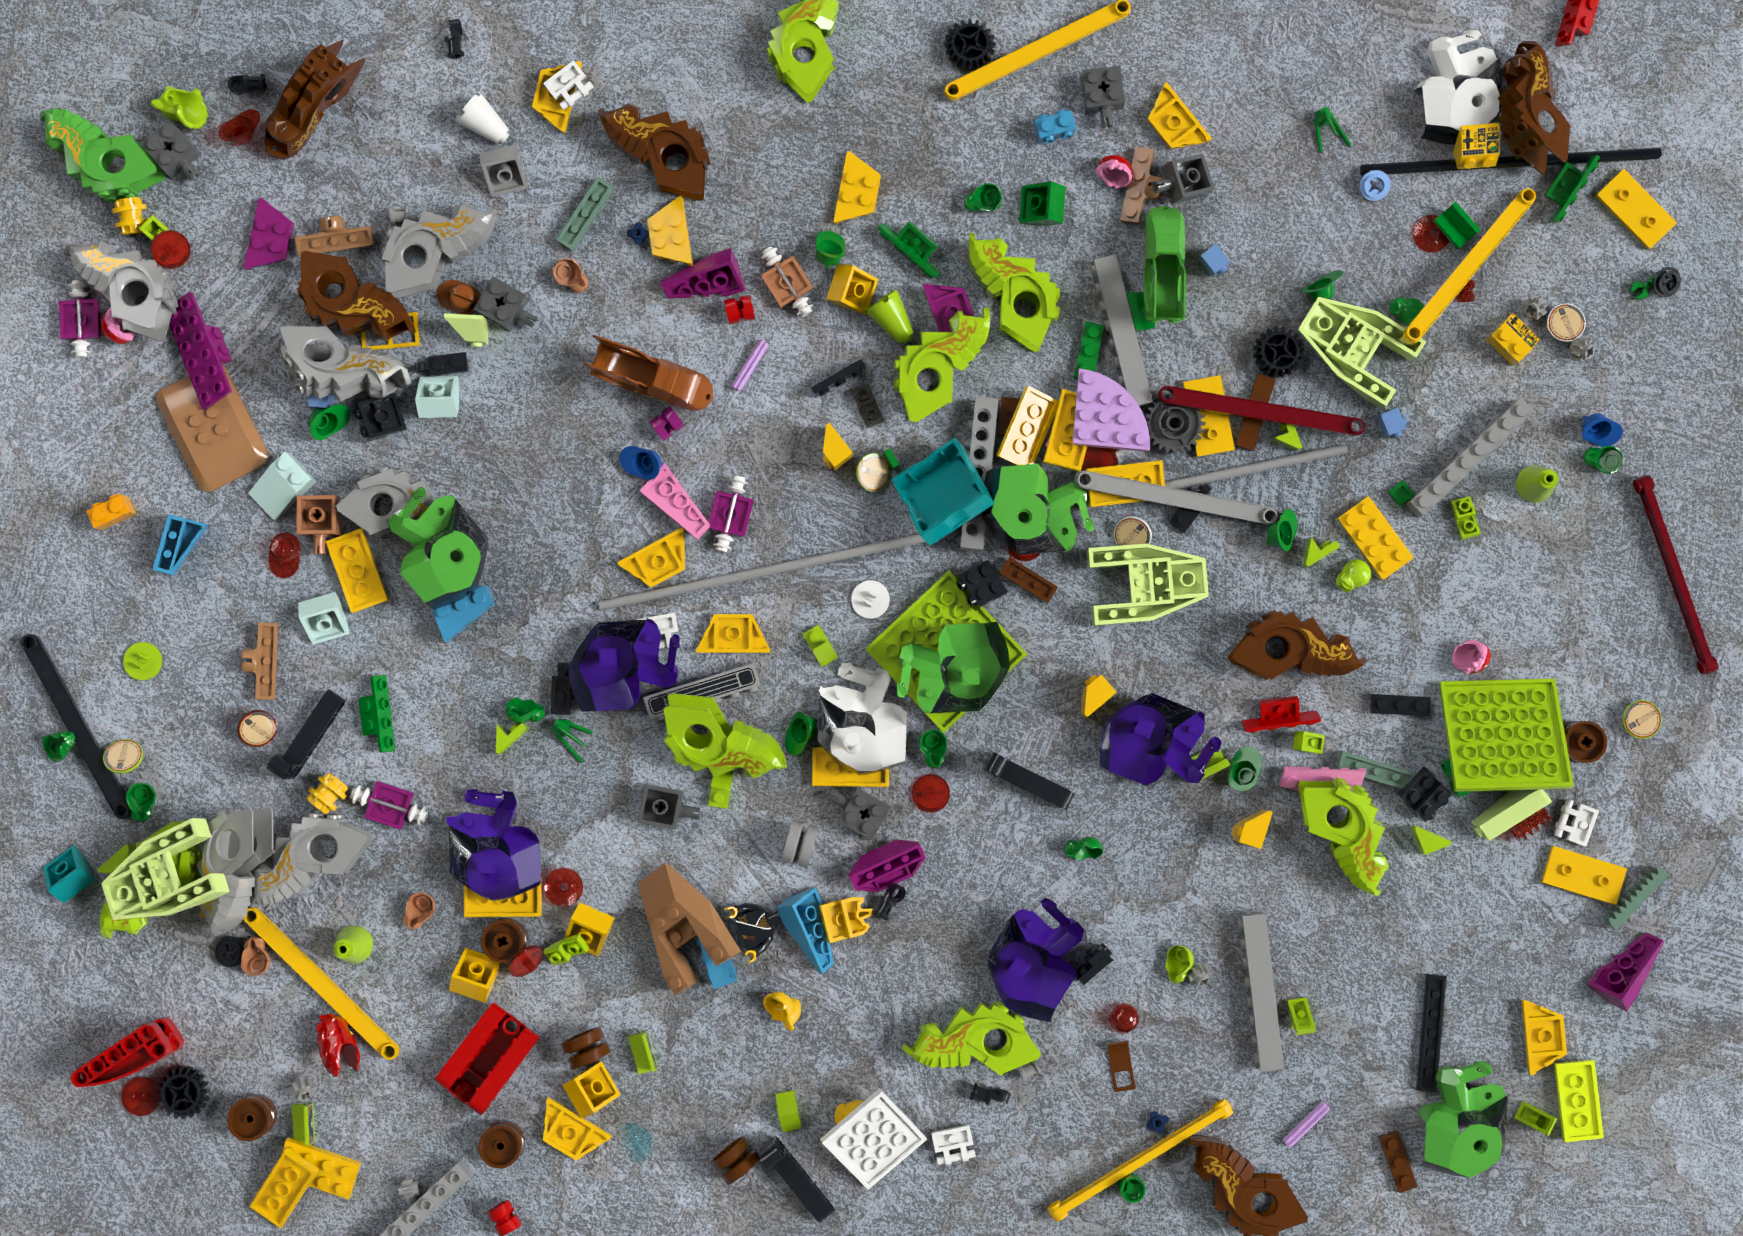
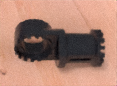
M459 18L448 20L449 25H451L449 26L451 35L445 37V42L448 45L449 51L447 57L450 59H455V57L458 59L464 56L460 43L463 31Z
M260 74V76L235 75L230 77L227 82L228 88L235 95H241L245 92H250V90L266 91L267 89L266 82H264L266 81L265 74ZM235 81L242 82V87L239 90L232 88V84Z
M897 883L888 886L889 888L886 889L884 896L880 898L881 901L876 911L873 912L874 915L880 916V918L886 921L889 919L888 915L892 907L901 902L906 895L905 888ZM898 889V894L893 897L895 890Z
M974 1083L970 1100L976 1099L985 1102V1105H989L991 1099L1008 1104L1011 1093L999 1088L986 1089Z

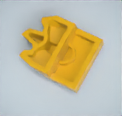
M864 897L845 898L819 905L828 943L863 935L870 928V925L865 923L863 919L872 916L873 909H862L860 907L864 902Z

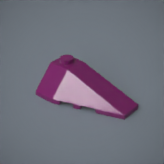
M732 248L713 253L694 263L693 266H689L660 281V285L667 298H690L692 295L710 297L713 294L730 296L745 291L739 263Z
M1647 932L1631 943L1626 951L1614 956L1613 961L1606 966H1601L1588 983V986L1608 1003L1627 1012L1637 998L1664 940Z

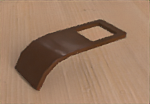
M1129 1040L1108 1043V1056L1115 1092L1135 1089ZM1129 1070L1132 1085L1117 1087L1115 1073Z

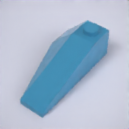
M812 887L787 898L776 909L786 929L818 973L823 974L834 962L819 905L823 903L816 887Z

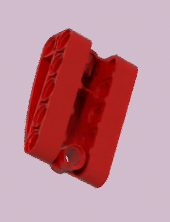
M493 1002L435 1077L434 1081L482 1116L539 1040L540 1036ZM509 1021L517 1023V1029L514 1032H509L506 1029Z
M162 1017L139 1027L72 1073L71 1082L76 1087H89L124 1078L175 1053L183 1047L184 1038L170 1018ZM160 1022H162L165 1025L164 1032L159 1026Z

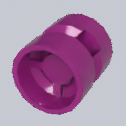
M671 406L662 411V416H655L649 421L663 442L672 436V431L677 432L685 426Z

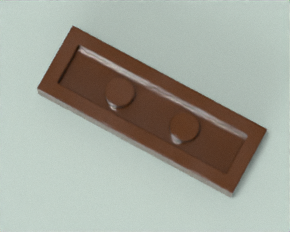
M1011 557L1007 559L999 574L1047 604L1058 586Z
M1395 1130L1378 1136L1398 1193L1418 1187L1398 1131Z

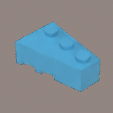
M168 514L153 570L176 575L210 525Z
M484 585L453 604L435 610L432 609L444 642L450 643L470 624L491 609L495 602L489 587Z
M695 936L697 945L701 946L703 952L701 958L703 964L707 966V976L709 982L712 983L713 989L736 982L738 976L732 959L716 967L698 936Z

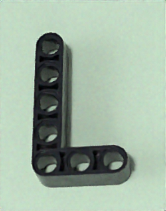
M330 689L327 690L285 754H276L270 760L266 769L282 780L294 779L327 732L346 700Z
M990 752L982 768L1065 810L1068 809L1075 795L1074 792L1009 761V759L995 752Z
M777 1136L760 1148L758 1157L768 1170L772 1167L775 1168L819 1223L835 1211L830 1201Z

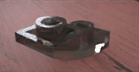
M869 384L851 391L867 429L884 422Z

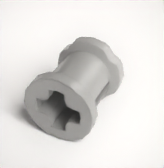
M390 207L389 217L391 224L395 225L397 222H403L404 219L412 220L410 207L403 209Z
M1036 1060L1018 1067L1024 1081L1036 1073H1042Z

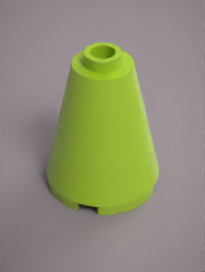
M897 290L886 294L865 310L897 343L902 342L905 344L912 339L911 335L914 332Z
M1540 465L1527 466L1520 471L1516 480L1517 492L1521 498L1532 503L1545 501L1553 493L1558 483V475L1555 471Z
M359 926L345 927L337 934L334 942L335 955L348 964L362 963L371 955L373 948L371 934L365 928Z

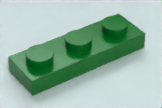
M1085 322L1074 378L1078 379L1079 369L1095 372L1104 325Z

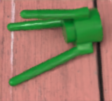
M1329 107L1316 111V118L1313 119L1316 129L1319 153H1322L1320 124L1322 127L1329 125L1335 136H1338L1339 132L1348 147H1351L1350 141Z
M559 718L551 731L555 733L554 736L564 744L580 763H583L581 757L564 738L568 736L583 747L584 743L570 733L571 728L569 726L588 734L593 732L572 723L568 719L563 721Z

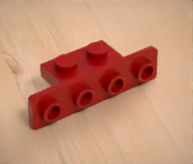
M1568 0L1555 46L1571 45L1575 31L1583 36L1589 35L1599 0Z
M1298 696L1261 700L1259 701L1260 718L1241 721L1245 732L1255 733L1266 729L1276 730L1281 727L1293 728L1297 725H1314L1321 722V717L1316 710L1300 712Z

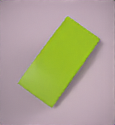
M1468 496L1451 501L1460 539L1465 540L1480 536L1481 532L1475 518L1476 511L1471 497Z
M580 934L552 944L544 949L543 953L552 965L569 962L571 956L587 953L589 946Z

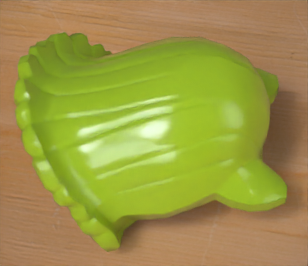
M166 86L160 98L151 101V105L159 109L166 119L182 122L189 129H200L206 124L208 112L201 91L197 88L189 92Z

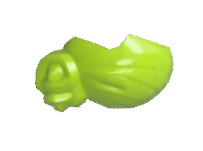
M1353 559L1343 567L1336 579V585L1341 591L1346 593L1355 588L1365 586L1371 579V569L1363 560Z
M1175 945L1167 951L1165 968L1169 980L1174 984L1183 982L1187 977L1186 973L1193 966L1194 956L1187 947Z

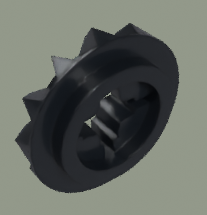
M1662 267L1660 271L1656 272V277L1652 279L1654 281L1652 288L1655 290V294L1660 297H1670L1679 289L1681 276L1678 270L1673 267ZM1665 278L1670 279L1668 282H1666V285L1662 284V282L1665 281Z
M233 936L222 938L215 947L217 961L225 967L238 966L241 963L245 943L240 938ZM228 946L230 948H237L234 952V957L232 955H224L229 951Z

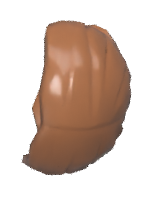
M561 259L554 266L552 275L555 282L559 285L570 287L575 293L587 290L588 279L574 259Z
M417 892L409 897L403 923L410 930L420 928L433 915L436 909L433 897L424 892Z
M252 936L247 939L241 956V969L250 976L264 974L269 969L271 963L270 956L264 949L266 943L258 936Z

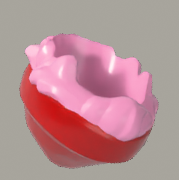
M1113 154L1103 157L1095 169L1097 176L1109 187L1115 186L1116 189L1124 188L1132 179V166L1121 155Z
M111 307L101 318L102 333L107 340L118 344H126L133 340L135 332L123 330L122 319L112 318Z
M1466 640L1465 643L1459 644L1454 648L1452 656L1453 665L1465 674L1478 673L1489 664L1491 652L1488 646L1480 641Z

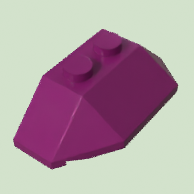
M896 839L862 855L848 876L856 891L880 892L891 886L890 884L899 883L912 877L926 857L918 841Z

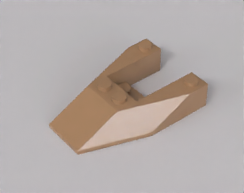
M667 862L638 882L663 976L674 996L686 991L699 982L698 977L680 949L681 946L695 936H698L716 967L729 961L741 952L712 903Z

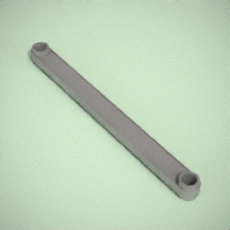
M1080 471L1074 478L1075 484L1080 488L1262 524H1273L1278 518L1276 510L1271 507L1090 471ZM1082 474H1085L1088 478L1087 483L1084 485L1079 481ZM1267 511H1270L1272 514V517L1269 521L1265 519V513Z

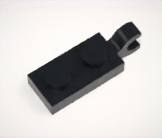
M466 352L429 356L427 363H414L417 373L429 371L431 377L469 372Z
M1205 484L1198 493L1207 495L1212 488ZM1179 507L1169 520V523L1182 533H1185L1201 511Z
M558 662V676H552L551 714L571 715L572 687L569 676H566L567 663Z

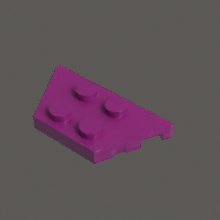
M260 197L243 269L252 270L251 268L258 266H267L273 262L286 261L294 223Z
M922 284L938 332H951L948 320L957 311H962L963 315L974 317L964 288Z

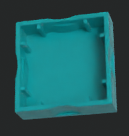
M956 438L933 451L923 461L912 465L891 479L901 500L907 505L910 517L918 533L930 546L995 504L964 446Z

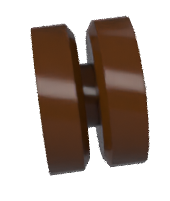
M1572 721L1564 726L1569 760L1571 762L1592 763L1604 755L1607 748V736L1598 724L1591 721Z
M502 918L488 925L481 938L482 949L485 955L492 961L499 963L510 962L518 952L526 948L528 942L524 926L519 921L511 918ZM504 936L507 938L506 941H507L508 943H504V942L502 941V938H503Z
M600 1026L582 1032L561 1043L564 1053L570 1054L577 1051L568 1059L571 1069L591 1064L611 1052L607 1042L594 1044L604 1036Z
M247 1095L233 1104L229 1110L227 1117L228 1129L239 1140L248 1142L257 1140L269 1132L275 1125L277 1118L276 1106L265 1095Z
M499 1121L492 1124L479 1140L478 1151L481 1159L493 1168L503 1169L511 1166L520 1157L525 1147L523 1131L517 1124L510 1121Z
M745 1136L736 1139L711 1161V1165L716 1171L725 1169L721 1178L727 1185L745 1175L760 1160L759 1154L755 1149L747 1151L750 1142Z

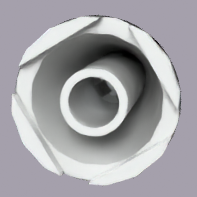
M480 92L470 99L462 109L463 114L461 116L458 114L455 119L458 124L496 144L499 142L503 144L510 136L508 134V127Z

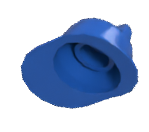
M1595 413L1590 416H1583L1582 437L1586 441L1603 447L1615 444L1622 437V426L1608 419L1603 414Z
M628 446L621 451L619 456L620 464L627 473L646 480L655 479L659 474L660 467L663 466L658 453L650 449Z

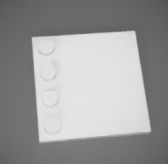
M879 1088L820 1138V1140L869 1190L924 1143L927 1138Z

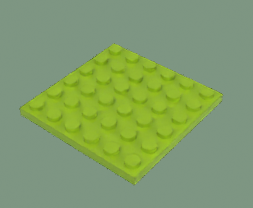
M950 571L946 572L865 648L884 670L888 671L889 676L897 684L900 683L902 666L899 657L903 646L914 643L938 651V637L946 625L997 622L984 607L974 611L968 605L965 594L957 587L956 577ZM998 623L1009 652V672L1027 653ZM913 668L911 669L907 695L920 708L919 702L916 699L920 671ZM966 712L925 714L945 733Z
M1555 678L1440 681L1439 691L1455 792L1573 788L1574 783Z

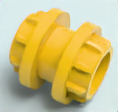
M131 197L115 200V208L111 210L112 214H118L120 222L114 224L115 228L120 230V234L133 235L143 233L139 227L148 218H143L142 211L146 210L147 207L146 204H142L141 198Z
M326 773L324 777L319 776L317 778L321 783L316 789L310 787L307 790L310 793L307 796V801L324 814H328L330 810L335 811L337 807L334 803L339 797L344 800L347 797L344 793L348 790V787L331 773Z

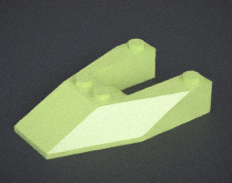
M1321 297L1316 299L1298 328V331L1333 373L1362 398L1379 409L1387 406L1396 389L1364 370L1379 344L1382 343L1407 360L1412 361L1417 358L1426 343L1425 340L1420 339L1415 344H1406L1402 338L1405 328L1378 311ZM1409 332L1410 336L1415 338V334Z
M1150 544L1097 547L1086 550L1088 569L1128 566L1131 603L1092 606L1093 626L1152 621L1209 597L1206 559L1203 557Z
M191 818L144 841L101 883L113 920L172 915L214 900L230 892L225 876L221 873H210L181 887L172 856L212 837L206 819Z

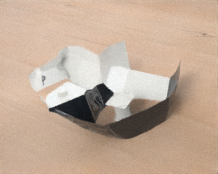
M1479 30L1464 31L1463 35L1457 37H1440L1429 42L1427 54L1437 76L1423 80L1416 87L1422 86L1426 126L1421 137L1422 139L1442 144H1455L1461 126L1490 124L1501 112L1502 106L1498 100V97L1503 92L1500 58H1496L1493 49L1485 47L1459 54L1456 49L1458 45L1477 40L1481 36Z
M841 663L838 675L841 678L865 685L866 690L862 693L858 690L837 685L827 688L820 687L818 742L835 762L859 776L881 772L904 764L907 712L894 703L882 702L890 684L888 671L880 668L872 671L855 667L852 663Z

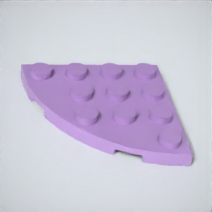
M1078 370L1072 445L1149 452L1150 437L1147 422L1132 395L1107 376L1090 370Z

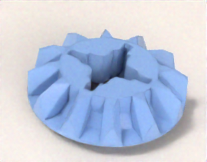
M1371 170L1364 174L1360 181L1359 190L1363 197L1371 201L1384 198L1390 189L1389 177L1380 170ZM1370 180L1374 182L1378 181L1377 186L1380 190H1377L1375 188H1372L1370 190L1372 186L1370 184Z

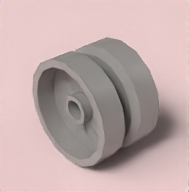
M792 821L784 841V852L781 861L791 864L794 861L795 854L798 853L797 865L808 868L818 827L809 825L806 828L805 835L802 836V823Z

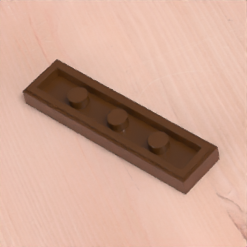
M1257 373L1249 400L1269 403L1276 378ZM1243 417L1235 446L1253 452L1263 421Z

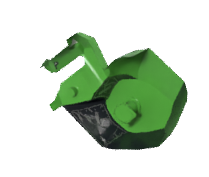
M1039 463L999 467L986 472L984 485L995 504L981 512V518L990 530L1017 555L1070 551L1077 537V531L1070 507L1075 503L1079 504L1085 529L1089 532L1094 531L1093 520L1089 518L1086 506L1087 492L1085 488L1078 487L1075 482H1070L1049 492L1048 477Z
M419 487L412 493V498L404 508L392 514L388 524L394 534L414 545L401 563L400 574L431 609L435 610L453 604L477 589L484 569L488 537L453 495L435 499L418 520L410 519V514L426 496L427 490Z
M998 623L946 625L938 637V651L914 643L903 646L899 657L902 672L900 683L897 684V695L905 698L908 694L911 669L916 668L920 671L916 699L919 702L920 708L925 713L980 711L1000 687L1010 668L1008 648Z
M1475 1061L1472 1065L1452 1068L1450 1065L1439 1068L1436 1081L1443 1102L1429 1103L1417 1111V1114L1426 1122L1425 1161L1418 1165L1453 1176L1471 1178L1491 1167L1501 1157L1506 1144L1508 1096L1505 1094L1503 1086L1495 1084L1480 1086L1470 1090L1466 1087L1467 1082L1493 1073L1491 1065L1486 1061Z

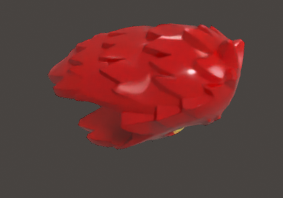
M331 1013L319 1016L320 1022L316 1026L317 1042L319 1044L322 1064L327 1072L334 1077L338 1076L340 1053L346 1059L349 1067L357 1071L360 1063V1052L355 1036L348 1028L346 1019Z

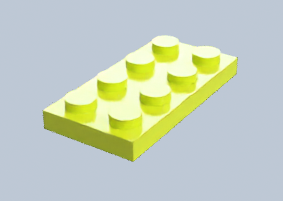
M1590 1059L1554 1063L1563 1141L1573 1142L1604 1138L1595 1061Z

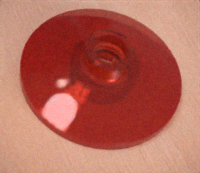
M1426 215L1420 218L1413 228L1414 242L1425 252H1438L1449 243V239L1433 222L1438 217L1437 215ZM1431 229L1436 230V235L1431 234Z
M558 868L552 871L546 878L544 884L545 894L549 901L557 906H570L577 902L582 895V879L576 871L570 868ZM563 883H566L568 885L567 890H563L561 888V885Z

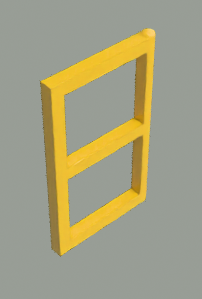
M418 312L408 313L410 317L413 316L416 329L415 342L393 344L392 337L388 340V345L366 346L365 331H362V348L382 350L420 346Z

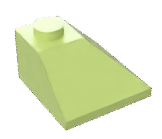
M444 313V318L468 344H471V347L482 348V345H488L489 322L484 316Z

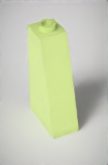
M1543 789L1510 790L1471 822L1475 827L1473 830L1479 838L1483 837L1491 841L1552 801Z

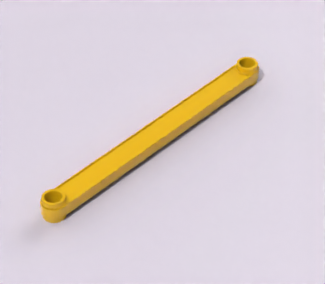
M1118 0L950 82L945 87V97L949 101H956L1126 18L1131 10L1130 3L1127 0ZM1123 6L1126 8V11L1120 12L1117 7ZM954 88L958 93L951 95L948 90Z
M1526 188L1520 191L1404 330L1402 338L1406 344L1417 343L1534 203L1536 198L1534 190ZM1409 332L1414 333L1415 338H1412Z
M257 907L247 909V915H245L243 920L335 1011L346 1019L383 1058L392 1060L399 1055V1045L271 919ZM250 911L256 913L255 921L250 919ZM387 1046L394 1048V1055L387 1053Z
M1225 1098L1215 1102L1212 1105L1213 1109L1062 1202L1057 1200L1047 1207L1051 1218L1055 1222L1064 1219L1071 1209L1217 1119L1223 1120L1233 1114L1230 1103Z

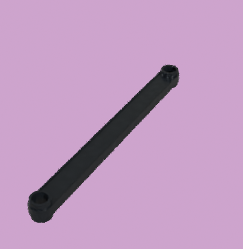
M35 634L25 635L21 639V646L66 728L74 734V742L111 810L119 819L129 818L132 814L126 801V794L114 772L106 768L103 762L104 754L39 636ZM33 638L34 645L30 648L28 643ZM121 806L126 807L125 815H122L120 812Z

